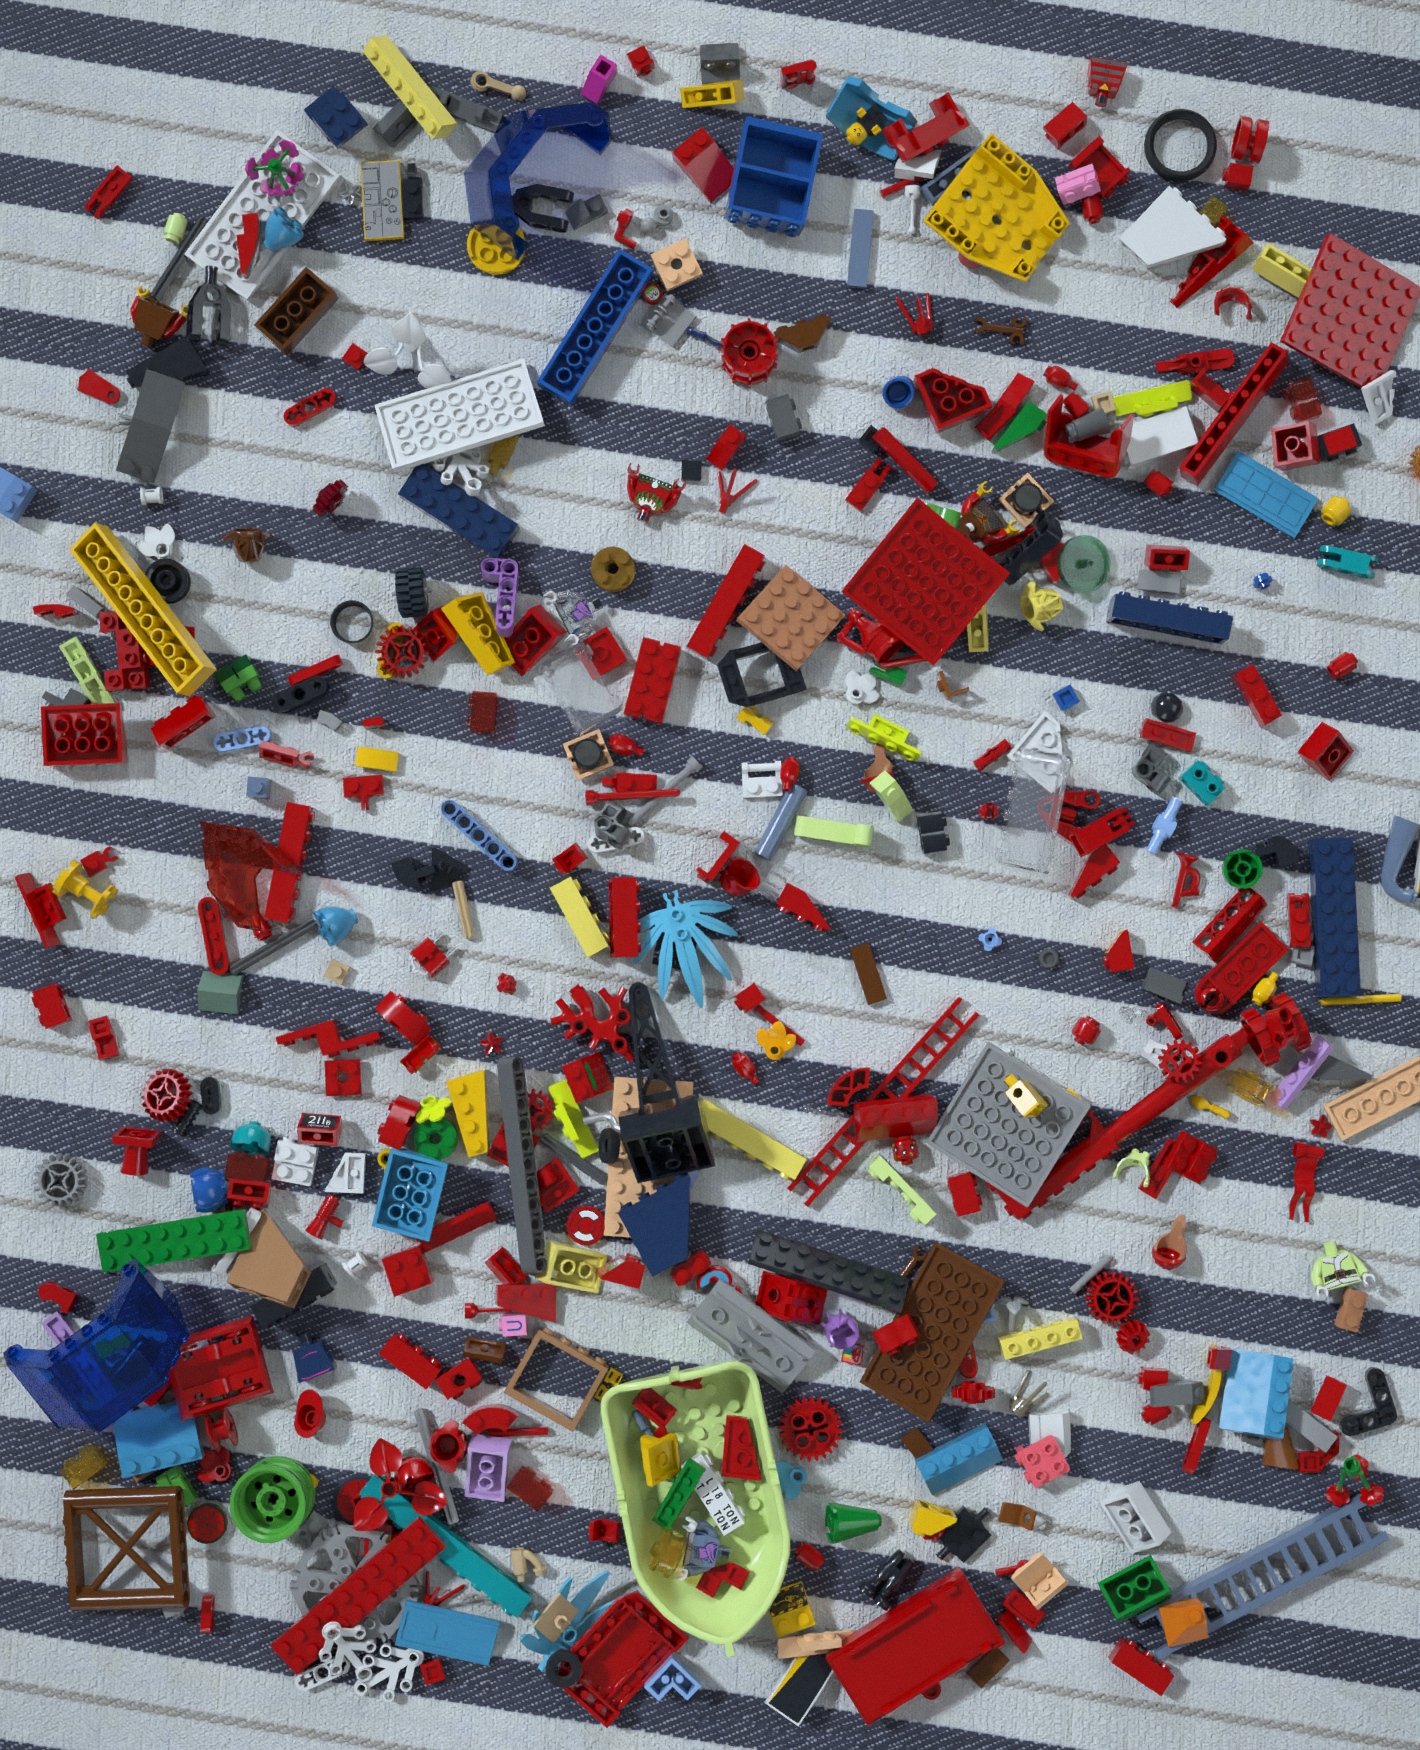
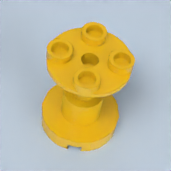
M72 860L68 864L71 867L68 870L63 869L53 886L56 890L52 892L59 897H62L68 891L77 897L83 895L95 903L90 917L96 919L99 915L103 916L109 908L108 902L110 899L113 900L119 890L112 884L101 894L89 886V880L80 875L82 864L77 860Z

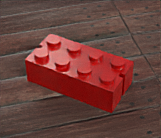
M643 637L624 709V716L642 720L643 714L645 715V721L663 725L682 650L681 646L665 642L661 646L660 641Z

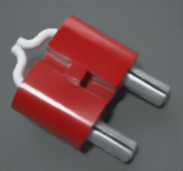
M441 932L432 939L427 937L410 952L412 956L411 964L413 965L412 971L415 974L420 973L423 976L429 975L433 978L450 964L448 959L457 952V949L453 946L443 954L435 944L444 937ZM414 960L420 964L425 973L416 970Z

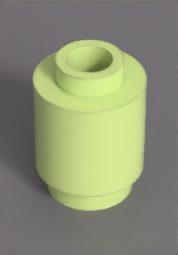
M179 213L169 215L164 230V239L166 241L179 244L180 240H183L188 224L184 215Z

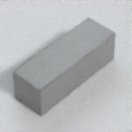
M74 585L66 594L97 619L99 618V613L105 610Z

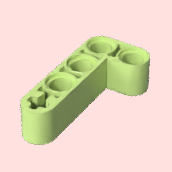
M797 816L794 836L870 848L874 827Z

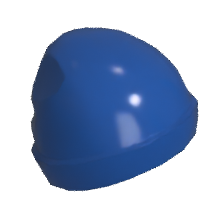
M907 376L891 378L886 382L882 390L884 401L890 407L896 409L909 405L915 397L913 381Z

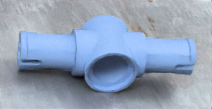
M1172 797L1165 812L1158 814L1152 826L1153 836L1146 849L1147 851L1157 855L1164 839L1166 840L1167 837L1170 838L1177 826V818L1175 817L1183 801Z

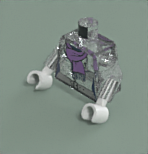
M549 591L543 595L544 597H550V601H547L546 605L556 602L554 607L569 635L564 641L570 640L573 643L569 647L570 649H573L576 644L586 640L591 635L597 621L593 613L603 608L599 598L587 602L584 594L580 595L578 592Z

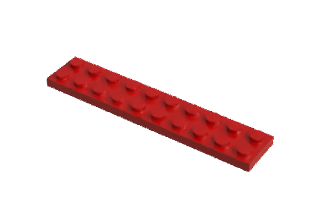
M418 1516L272 1642L270 1647L297 1675L300 1674L319 1657V1651L324 1647L326 1640L322 1635L324 1625L329 1622H338L342 1628H353L445 1549L446 1544Z

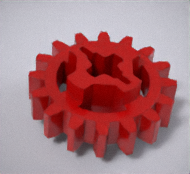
M1184 1039L1181 1040L1180 1044L1174 1040V1045L1166 1044L1167 1050L1161 1049L1163 1056H1158V1059L1162 1063L1158 1065L1160 1069H1164L1162 1071L1163 1076L1169 1074V1081L1175 1078L1176 1083H1179L1180 1079L1187 1083L1188 1077L1192 1080L1195 1079L1193 1073H1200L1197 1067L1203 1065L1201 1061H1198L1202 1059V1055L1197 1054L1199 1051L1198 1047L1192 1049V1042L1186 1045ZM1186 1050L1193 1055V1058L1186 1055ZM1182 1056L1184 1061H1181V1064L1178 1066L1177 1061H1180ZM1167 1064H1169V1066H1173L1175 1071H1171L1168 1068Z
M532 1089L530 1094L527 1091L529 1108L535 1105L536 1109L543 1110L536 1112L535 1116L530 1112L532 1132H535L536 1127L540 1131L543 1130L542 1124L548 1126L549 1122L547 1120L554 1118L550 1115V1112L555 1111L554 1108H550V1105L554 1102H548L549 1094L542 1096L543 1090H540L538 1094L535 1089ZM537 1098L541 1099L546 1106H541L537 1102ZM540 1114H546L544 1119L537 1123V1117Z
M978 1380L961 1381V1384L952 1386V1397L961 1398V1402L969 1404L985 1403V1400L995 1398V1388L985 1386V1382Z

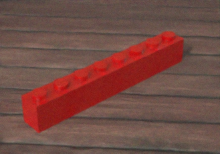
M1272 342L1269 344L1179 467L1181 477L1196 486L1201 483L1289 363L1287 350Z

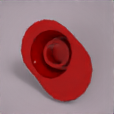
M308 1389L299 1396L294 1426L299 1436L310 1438L323 1428L326 1422V1414L323 1410V1402L320 1395L316 1391Z

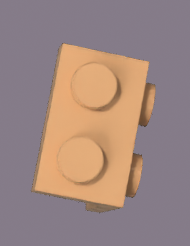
M1042 1552L1031 1557L1030 1561L1023 1567L1018 1568L1011 1577L1037 1610L1068 1585L1057 1568Z

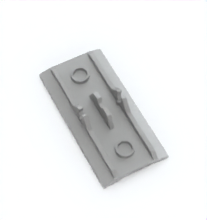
M721 1278L687 1320L689 1325L739 1362L750 1366L758 1376L781 1393L788 1388L817 1350Z

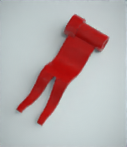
M1296 1141L1293 1146V1156L1298 1157L1294 1170L1295 1190L1289 1204V1220H1293L1296 1204L1305 1191L1303 1200L1304 1222H1309V1206L1315 1193L1314 1173L1318 1159H1323L1324 1148L1305 1145L1304 1142Z

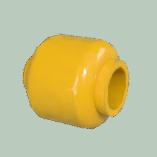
M1334 496L1330 498L1321 509L1324 522L1330 526L1341 525L1351 514L1350 502L1345 497Z

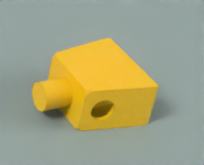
M1010 1074L1003 1081L1009 1087L1006 1095L1024 1117L1035 1118L1048 1106L1047 1102L1026 1080L1018 1081L1013 1074Z

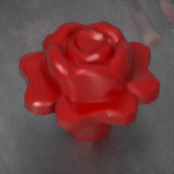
M501 973V976H498L499 985H497V990L513 995L516 992L515 986L517 985L515 978L512 975Z

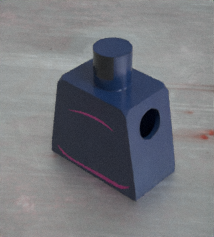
M309 1332L298 1335L301 1347L293 1351L299 1383L337 1368L336 1362L322 1339L313 1342Z

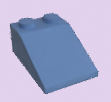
M0 467V513L18 523L38 490Z

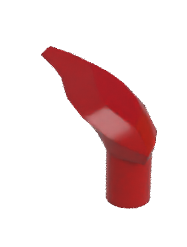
M703 1377L682 1382L674 1381L670 1385L698 1390L703 1388L700 1384Z

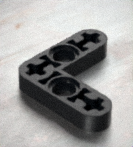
M1370 1367L1365 1372V1380L1374 1408L1341 1419L1339 1429L1347 1436H1355L1390 1425L1397 1419V1412L1385 1374L1377 1367ZM1372 1372L1379 1374L1377 1382L1380 1385L1383 1384V1386H1377L1375 1380L1370 1379L1373 1376ZM1379 1390H1384L1386 1393V1398L1383 1401L1376 1399V1393ZM1385 1410L1392 1413L1389 1415L1388 1420L1385 1417L1377 1418L1375 1415L1377 1413L1378 1416H1382L1385 1414ZM1367 1415L1373 1418V1423L1370 1426L1363 1424V1418ZM1347 1422L1351 1424L1359 1423L1361 1426L1360 1429L1357 1425L1352 1426L1351 1431L1344 1429L1347 1426Z

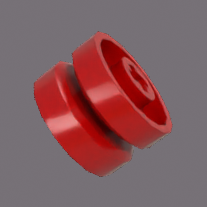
M1240 116L1233 137L1231 159L1242 161L1247 153L1248 162L1260 163L1268 137V120L1258 119L1253 126L1251 117Z

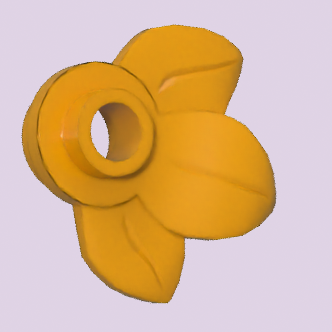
M777 1021L771 1026L769 1031L764 1028H758L757 1041L761 1047L765 1048L768 1058L778 1060L783 1057L785 1051L794 1047L796 1035H786L785 1026L781 1021ZM772 1047L778 1048L777 1054L771 1052Z

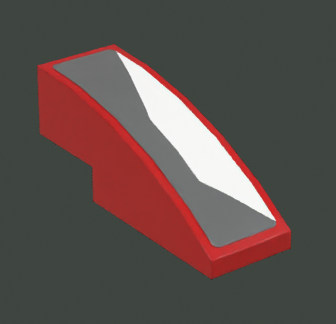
M258 213L242 215L244 234L237 235L240 269L244 279L249 278L254 269L261 245L262 226L261 217Z

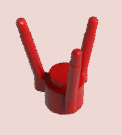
M926 293L927 316H924L920 298L916 297L920 318L915 320L916 323L913 322L899 297L895 298L911 325L913 333L917 332L918 336L933 331L932 327L934 325L932 322L929 293Z

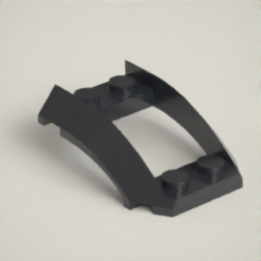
M762 642L732 649L717 664L728 702L744 707L755 706L807 690L801 669L799 668L795 671L774 653L785 686L748 697L737 661L761 655L771 650Z

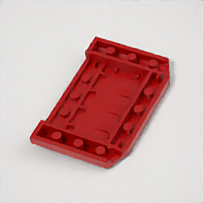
M638 1590L618 1597L569 1649L580 1659L582 1671L580 1678L575 1684L562 1689L608 1728L619 1716L620 1710L669 1656L673 1652L676 1653L685 1644L689 1636L664 1617ZM560 1662L557 1673L561 1676H566L571 1672L572 1667L568 1662Z

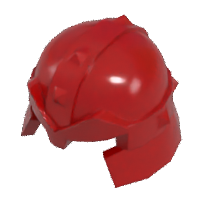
M735 856L730 858L728 866L720 872V885L726 893L732 896L750 894L751 890L757 889L760 885L758 871L754 865L742 857Z

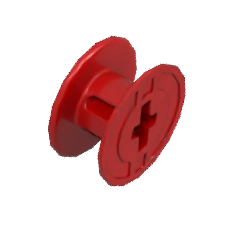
M228 1408L223 1409V1419L214 1421L211 1414L207 1413L205 1415L207 1433L215 1451L219 1452L221 1450V1440L227 1438L230 1439L234 1446L238 1445L237 1428Z

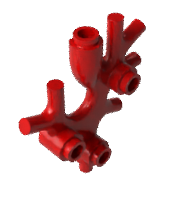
M579 984L569 991L571 993L570 996L581 1009L579 1014L573 1013L562 998L555 1002L562 1010V1014L550 1018L551 1024L554 1026L561 1023H569L570 1029L563 1034L567 1040L576 1034L585 1033L588 1029L593 1033L592 1041L588 1047L596 1050L600 1041L606 1040L612 1044L613 1050L618 1052L620 1056L624 1055L628 1062L635 1058L629 1050L631 1047L628 1045L626 1038L618 1033V1027L627 1024L631 1019L630 1012L622 1006L623 998L628 989L621 986L616 996H611L604 987L598 991L610 1007V1016L604 1021L596 1019L594 1016L593 1000L583 986L580 987ZM621 1013L626 1014L627 1018L625 1020L619 1018ZM578 1022L583 1024L582 1030L577 1029L576 1025ZM617 1041H622L624 1046L618 1048L616 1045Z

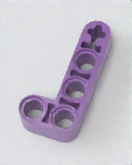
M486 558L481 563L483 579L486 582L499 583L495 617L496 630L501 637H509L513 634L519 582L518 564L511 559ZM489 568L494 569L492 572H487L486 570ZM507 570L514 571L512 573H506ZM507 587L512 588L510 591H505L504 589ZM505 605L511 606L509 609L502 608ZM504 619H507L506 626H504Z

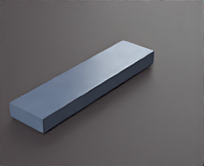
M854 209L847 287L867 288L874 210Z

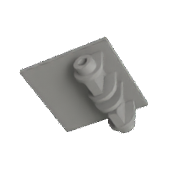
M665 293L641 324L673 347L696 316L675 301L676 298L673 295Z

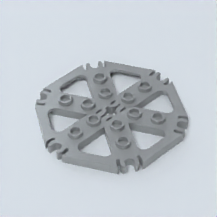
M344 1524L333 1525L332 1530L334 1534L332 1535L326 1529L323 1530L322 1534L320 1531L294 1565L291 1573L292 1576L298 1577L296 1581L291 1580L290 1590L302 1616L310 1611L303 1597L305 1592L311 1591L327 1594L332 1592L387 1544L386 1539L389 1534L386 1533L380 1539L384 1531H357L353 1529L352 1525ZM349 1536L369 1538L373 1542L372 1548L358 1565L346 1541V1538ZM324 1548L328 1552L336 1572L308 1569L307 1563L318 1549ZM416 1574L384 1600L398 1602L402 1606V1610L391 1624L385 1625L376 1607L359 1622L366 1631V1636L363 1639L358 1640L355 1637L342 1636L345 1641L364 1642L366 1639L371 1638L375 1641L376 1645V1637H380L383 1643L386 1642L387 1636L389 1640L400 1625L406 1600L415 1602L418 1600V1596L411 1594V1591L419 1590V1581Z

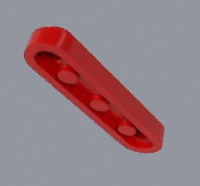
M204 897L198 903V912L209 969L216 975H222L228 972L230 961L219 904L212 897ZM209 903L212 905L210 911L206 909V905ZM219 961L223 962L221 969L217 967Z

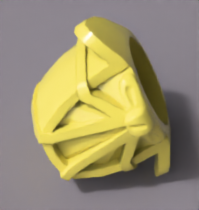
M1029 582L1021 595V609L1027 621L1035 629L1043 631L1044 628L1041 622L1049 621L1063 610L1061 595L1052 589L1036 588L1035 582Z

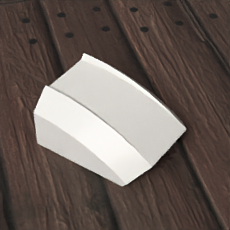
M1068 1410L1039 1413L1028 1412L1030 1445L1052 1435L1066 1458L1071 1452L1070 1412Z

